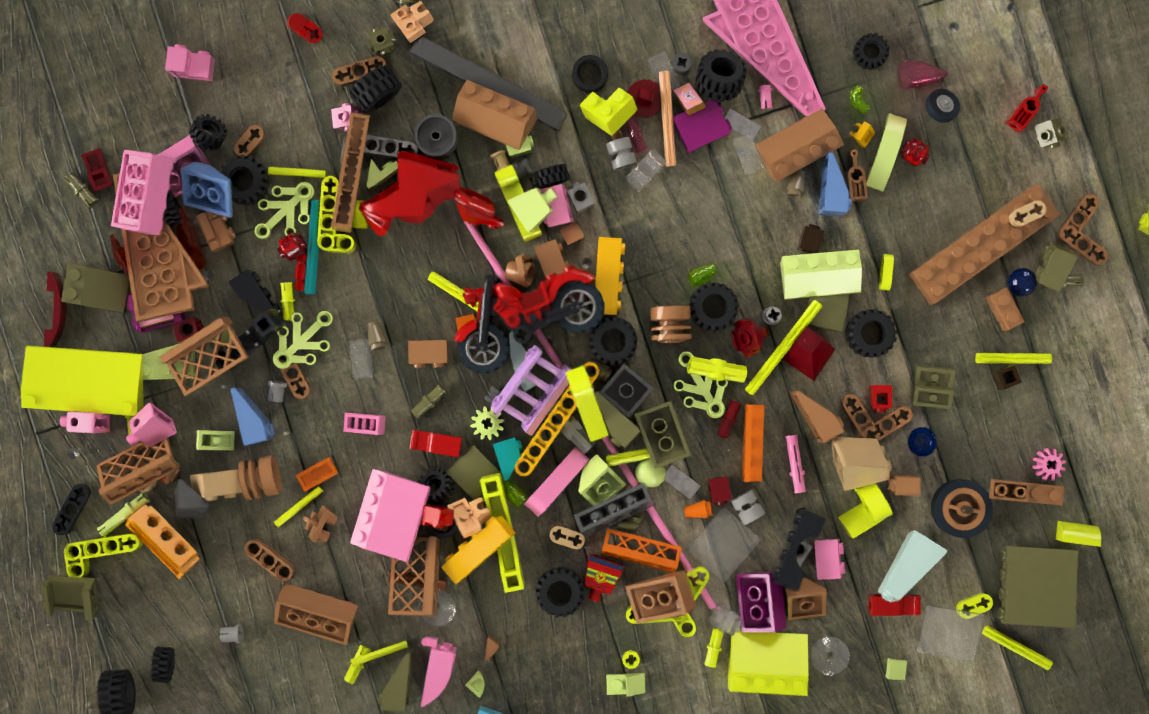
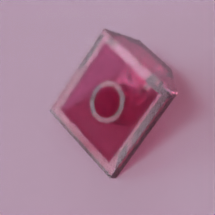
M913 59L902 61V64L897 68L902 90L936 84L948 76L947 71L922 61L914 62Z

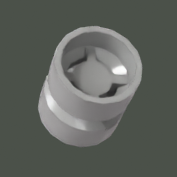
M630 137L620 138L606 144L609 155L613 156L611 163L614 170L624 169L637 164L635 153L631 152L632 143Z
M752 489L731 500L735 510L740 511L739 517L744 525L753 522L765 514L761 504L756 503L757 497ZM749 503L750 506L745 508L744 505Z

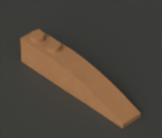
M350 113L331 224L332 230L352 232L370 120L369 115Z

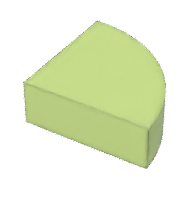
M478 670L465 686L479 698L483 694L485 681L482 673Z

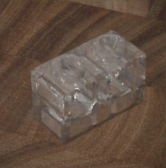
M652 148L626 176V180L640 192L666 165L667 161Z
M719 603L716 604L709 619L713 626L731 635H734L735 632L738 633L743 624L741 622L742 618L737 612Z

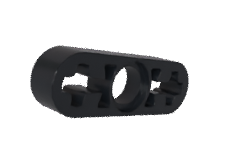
M77 484L70 491L52 524V529L57 535H65L72 530L91 495V489L88 485ZM83 488V493H85V496H80L78 499L79 502L72 500V498L77 499L79 495L77 489L79 490ZM69 504L76 506L77 510L74 515H70L67 512ZM66 518H71L72 520H66L64 524L66 529L60 530L58 524L63 523Z

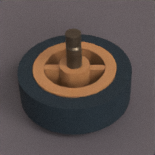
M955 479L944 483L937 489L931 502V513L936 525L945 533L958 538H970L980 534L989 525L993 514V505L988 492L981 485L965 479Z

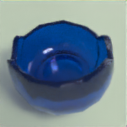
M1027 268L1014 270L1008 277L1007 285L1010 292L1019 297L1031 295L1037 288L1035 273Z
M917 427L912 430L908 436L910 451L919 457H927L932 454L937 447L935 433L927 427Z

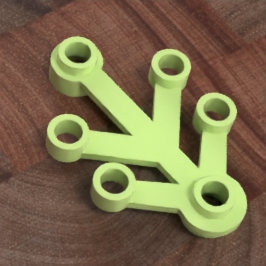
M307 182L299 183L296 188L274 186L272 194L277 198L283 195L295 196L290 201L259 200L258 207L263 211L269 209L280 210L266 224H258L254 232L258 238L267 239L271 235V229L287 215L285 235H288L289 229H293L294 233L297 234V230L294 228L295 206L300 202L301 214L298 216V221L303 225L309 224L308 201L314 196L313 186ZM277 188L281 189V193L279 195L275 194V190ZM303 189H308L307 195H302ZM264 201L267 202L266 208L261 207V203ZM304 215L308 218L306 222L301 221ZM263 228L267 230V233L265 235H261V230Z
M328 311L318 313L317 321L302 335L301 322L303 316L300 313H293L291 315L293 344L287 349L286 336H288L289 330L284 326L283 328L286 329L285 335L282 336L279 331L277 332L279 336V350L273 355L275 366L284 369L289 367L291 363L313 365L316 362L314 354L308 353L305 356L293 354L298 349H314L323 352L329 350L330 344L326 340H321L320 342L306 341L322 326H329L332 323L333 317ZM294 315L300 316L299 322L293 320ZM322 315L327 316L328 319L326 322L321 321ZM322 342L327 344V348L324 350L320 347ZM281 355L286 357V361L283 363L279 361ZM311 355L313 362L308 363L306 358Z
M683 352L679 355L678 361L681 366L687 368L688 363H684L682 358L684 356L689 358L694 356L690 352ZM690 374L697 386L684 383L682 380L674 382L673 387L676 391L683 390L703 395L707 403L696 401L693 397L687 396L683 400L685 407L706 410L711 418H719L724 414L725 406L722 402L724 389L728 385V380H725L724 386H720L719 381H716L717 390L714 398L710 393L713 380L707 377L703 381L701 376ZM677 382H681L683 384L682 389L676 388ZM688 398L692 399L693 401L692 405L690 406L686 405L685 403L686 399ZM717 405L719 407L718 412H713L712 406Z

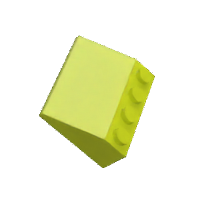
M731 630L728 672L729 691L807 696L808 634Z

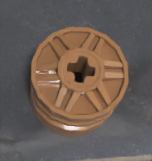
M691 306L651 307V321L659 322V326L651 328V331H660V335L651 336V341L680 343L692 339V334H683V330H691V326L683 325L682 322L691 319Z
M274 455L260 457L258 466L254 459H250L248 463L246 460L239 462V482L247 501L253 500L254 496L257 499L261 498L262 489L267 497L281 494V476Z

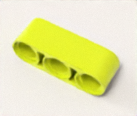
M876 483L854 489L874 523L893 515L888 502Z

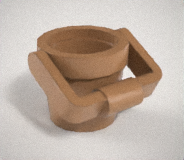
M524 254L515 257V261H510L506 267V279L523 287H529L536 277L533 259Z

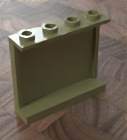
M1003 546L1000 553L1001 561H1003V569L1000 570L1002 588L999 590V599L1002 601L1001 608L998 611L1001 623L1076 628L1078 550Z

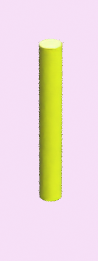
M268 167V174L325 178L327 174L326 170Z
M320 486L316 487L275 520V525L279 528L324 492Z
M405 640L351 659V664L354 667L408 648V644Z

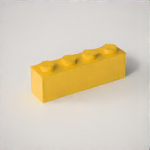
M598 238L595 287L601 293L605 303L604 315L616 316L617 312L621 311V301L618 300V293H622V281H619V274H623L624 262H620L621 255L625 253V243H622V238Z
M502 515L497 518L493 516L484 523L486 527L482 531L471 535L472 540L463 542L458 547L459 551L456 554L451 553L444 559L446 563L441 568L455 585L463 581L516 534Z

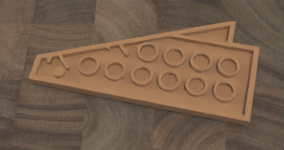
M120 173L113 175L116 194ZM164 218L162 219L163 228L160 231V236L121 228L137 322L195 310L192 291L209 287L208 282Z

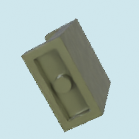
M48 575L45 583L41 585V594L44 595L43 609H46L47 617H51L55 610L84 612L85 620H94L99 608L95 578Z

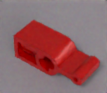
M1043 84L1035 90L1033 97H1028L1021 101L1005 124L1017 133L1023 131L1040 108L1038 99L1048 90V86ZM1026 103L1031 105L1030 110L1027 109L1028 105Z
M412 430L409 449L459 457L462 438Z
M869 594V614L871 616L921 615V596L904 595L900 600L889 602L882 598V594Z

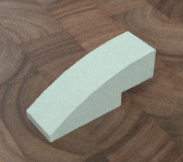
M512 331L509 333L510 354L513 368L516 372L525 359L527 352L521 343L515 341ZM525 378L521 382L524 392L536 386Z

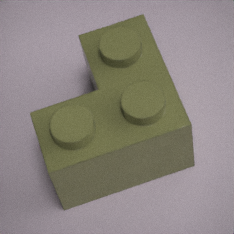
M1049 241L1048 245L1045 244L1041 251V258L1044 263L1037 268L1035 276L1038 283L1060 292L1078 257L1071 249Z

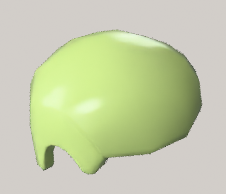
M651 459L640 461L636 466L634 474L640 484L645 483L647 487L652 488L659 486L664 481L666 470L665 466L654 469Z

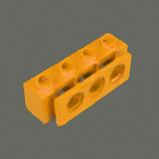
M145 504L128 518L125 525L139 537L178 579L182 578L199 561L197 551L152 506L148 507Z

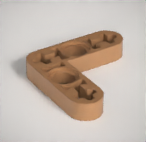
M1089 194L1080 199L1059 228L1057 236L1062 243L1091 264L1101 265L1108 259L1107 251L1081 232L1099 206L1098 197ZM1092 199L1091 204L1093 206L1088 207L1085 211L1081 210L1088 204L1086 200ZM1076 213L1081 214L1083 217L1081 224H1077L1074 221ZM1070 230L1069 235L1073 238L1078 236V238H1076L1075 240L1071 237L1065 238V233L1063 231ZM1080 240L1087 242L1086 250L1078 248ZM1090 250H1091L1092 252H1094V253H1099V252H1100V253H1101L1100 257H1101L1102 259L1095 260L1096 255H1094L1093 253H1089V254L1087 255V253H1088Z
M847 394L841 400L842 408L861 438H866L868 430L870 432L877 430L875 427L877 425L883 434L880 435V432H877L873 437L879 441L912 419L911 409L906 406H900L873 422L856 395ZM847 398L854 399L853 405L855 409L860 407L861 410L855 411L851 415L850 412L854 410L851 406H846ZM900 410L904 412L907 411L908 414L905 415L906 419L900 418L896 420L899 423L898 425H896V422L891 417V415H893L896 418L901 414ZM859 413L865 415L866 420L863 424H858L855 420L856 415ZM886 419L892 423L891 429L887 431L882 428V422Z

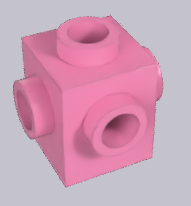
M345 103L340 108L331 109L333 128L347 132L350 113L363 114L361 109L353 106V103Z

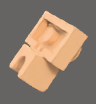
M422 1L417 2L410 9L407 5H404L390 14L410 43L425 34L424 27L434 21L431 13L425 8Z
M463 498L447 505L449 509L454 510L453 519L464 538L482 531L480 524L491 518L489 509H484L483 498L473 500L469 504Z

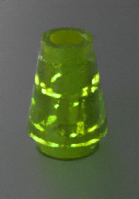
M710 263L691 269L687 277L693 287H700L717 273L714 264Z
M509 479L503 483L505 494L513 506L515 505L519 508L528 500L527 492Z

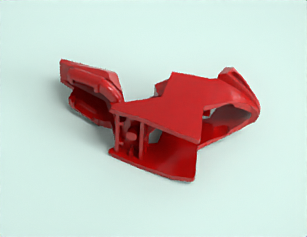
M398 151V180L371 199L360 202L359 211L365 221L378 236H383L388 232L390 223L395 217L406 223H422L434 213V209L446 200H455L462 220L470 225L479 226L480 224H486L487 227L494 229L504 227L503 219L494 215L495 207H493L494 203L491 199L460 185L458 180L460 175L455 172L459 166L413 152Z

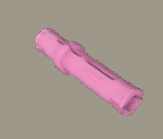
M798 435L785 436L794 493L807 492L803 476L805 470L802 469Z

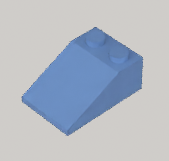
M829 152L823 158L818 215L841 217L851 209L852 199L849 198V191L834 154Z
M193 162L181 169L183 205L227 217L233 216L230 179L211 165Z
M231 388L244 446L274 439V425L270 424L269 419L243 388Z

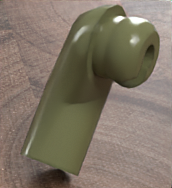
M639 512L628 521H619L617 529L635 531L644 521L643 514Z

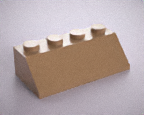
M466 80L457 96L452 116V122L517 150L521 149L537 120L535 108L469 80Z
M821 108L757 143L755 147L770 178L778 182L827 155L829 152L838 149L844 143L837 128Z
M284 583L276 602L274 624L347 645L356 618L358 605L336 599L332 596L316 593L313 590H306L296 585Z

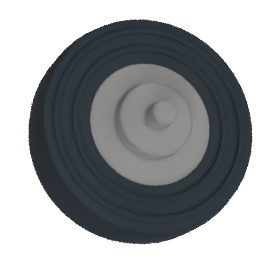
M937 89L926 99V110L937 122L948 123L959 114V100L947 89Z

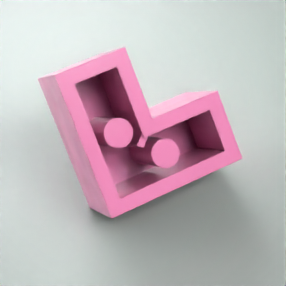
M175 44L174 47L168 46L165 70L171 75L178 78L204 81L213 80L215 58L209 52L198 51V53H192L191 50L186 49V46Z

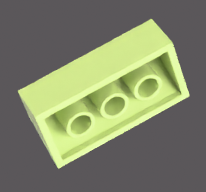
M859 250L782 256L780 268L784 300L861 293L862 266Z

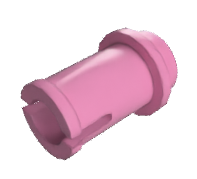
M771 85L759 86L760 109H766V101L767 108H773L771 97L773 89Z

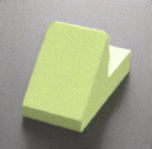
M371 159L367 187L370 191L398 173L397 161L386 163L382 167L383 170L380 171Z
M197 430L196 450H234L235 431Z
M645 673L606 674L607 695L626 694L627 697L645 693Z

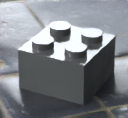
M623 364L599 393L629 418L654 388L626 364Z

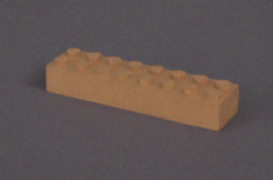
M1039 184L1032 185L908 275L930 305L936 304L1055 219L1060 213ZM1037 200L1042 201L1046 205L1045 215L1028 224L1015 227L1009 222L1010 213L1024 205ZM1034 205V209L1030 210L1029 212L1030 214H1033L1035 212L1038 213V211L1041 209L1040 207H1036ZM1025 213L1017 214L1015 221H1020L1021 223V219L1026 217Z

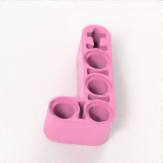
M575 446L541 486L528 498L524 505L539 517L590 459Z

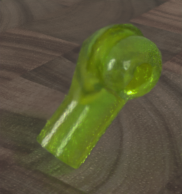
M857 85L850 92L851 104L865 114L870 106L863 101L862 93L864 89L862 86Z

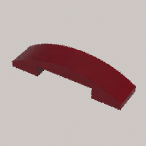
M47 272L46 291L54 292L52 330L44 329V347L54 348L63 333L67 315V303L61 302L64 287L59 275L55 272Z

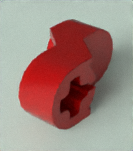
M295 13L288 17V27L307 42L317 43L322 39V30L302 14Z

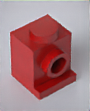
M869 385L870 408H875V412H886V408L892 409V385ZM878 395H881L883 398L881 402L877 401Z
M424 505L421 525H432L434 528H444V525H452L454 510L439 505Z

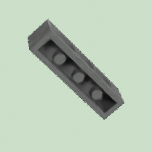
M642 483L579 512L574 517L581 533L587 537L654 506L655 502L645 483Z

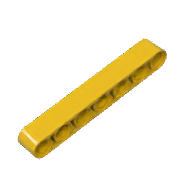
M589 362L584 365L585 370L589 366H593L596 369V374L588 377L592 386L599 375V368L595 363ZM570 386L517 461L515 470L519 475L527 476L532 473L577 408ZM566 398H571L574 401V406L570 409H566L563 406V401ZM555 414H561L563 417V421L559 425H555L552 422V417ZM544 430H550L552 433V437L548 441H544L541 437V433ZM532 446L540 448L541 453L539 456L534 457L531 455L530 449ZM521 462L529 464L530 469L528 472L523 473L520 471L519 465Z

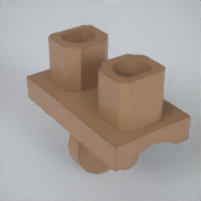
M322 505L319 513L312 511L310 517H303V520L307 522L305 529L310 531L308 537L315 543L317 540L327 542L330 532L324 530L323 526L325 523L334 526L338 518L326 506Z

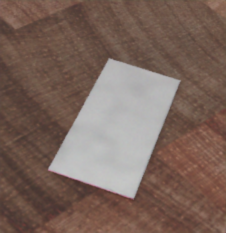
M729 109L724 118L729 120L734 131L752 141L761 128L760 125L732 109Z
M673 464L666 471L664 480L691 500L700 488V485Z

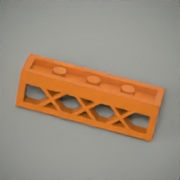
M744 404L742 481L762 482L764 405Z
M607 528L600 555L673 573L678 568L682 547ZM610 534L618 536L621 543L616 546L608 544ZM630 540H635L640 547L636 550H631L626 543ZM650 544L655 545L659 552L650 555L645 547ZM668 549L677 551L675 561L667 559L663 552Z

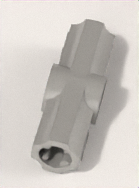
M557 401L555 402V404L553 405V407L550 409V411L548 412L547 416H549L550 413L552 412V410L555 408V406H556L557 403H558ZM555 414L552 417V421L559 425L562 423L563 417L561 414ZM571 415L561 429V432L585 454L596 443L595 441L590 442L588 434L582 429L583 426Z

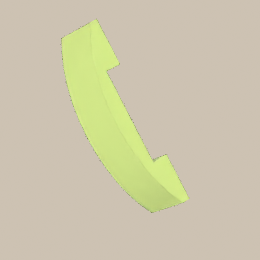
M888 114L883 135L866 180L867 187L884 191L901 145L907 119Z

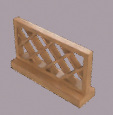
M229 317L219 318L159 357L162 363L167 364L184 396L190 395L249 358L231 327L233 323ZM228 331L230 335L229 343L221 341L222 333ZM209 341L216 343L213 353L205 351L206 344ZM220 344L228 346L226 357L218 355ZM232 348L238 349L241 354L240 358H230ZM193 351L200 353L198 363L190 361ZM204 354L213 356L211 366L202 364ZM217 358L225 360L222 369L215 368ZM176 362H185L183 373L178 372L174 364ZM189 364L197 366L195 376L187 374ZM201 367L210 369L208 378L203 379L199 377ZM186 377L194 379L193 387L189 390L185 385Z
M169 438L163 440L159 447L155 445L148 447L143 442H140L96 465L101 485L99 492L109 505L179 470L178 464L173 457ZM146 448L142 456L138 455L141 449ZM152 450H156L153 458L148 457ZM162 452L167 453L166 455L160 457ZM129 457L125 465L120 464L124 458ZM134 459H139L135 467L131 466ZM145 461L150 462L149 464L143 466ZM112 466L108 473H104L103 469ZM117 468H122L118 476L114 475ZM128 470H131V471H132L131 473H129V474H127V475L125 476V474H126V472H127ZM110 479H115L114 482L108 484Z
M438 537L416 538L412 550L418 558L411 564L405 562L408 567L401 574L396 570V566L401 560L392 558L388 615L437 617L441 540ZM420 542H426V550L420 555L414 548ZM422 560L425 563V569L419 574L413 567ZM411 569L417 577L409 584L403 576ZM402 579L407 586L399 593L395 589V584ZM420 579L424 583V589L417 593L412 586ZM408 589H411L416 596L407 603L402 595ZM400 598L406 606L401 611H394V603ZM418 598L423 602L422 611H415L411 607Z

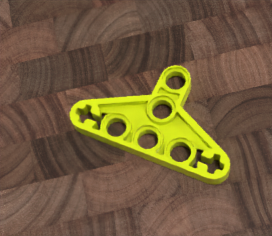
M698 566L686 573L694 601H696L709 580V572L703 566ZM698 571H700L701 573L705 572L706 574L704 575V579L701 580L700 578L694 580L697 585L693 586L692 580L689 578V576L692 575V579H694L695 577H697ZM629 606L626 610L627 620L632 624H639L636 623L634 616L630 617L632 606ZM689 613L642 622L673 621L680 634L684 637H691L696 632L695 622ZM690 623L693 629L690 632H684L682 625Z

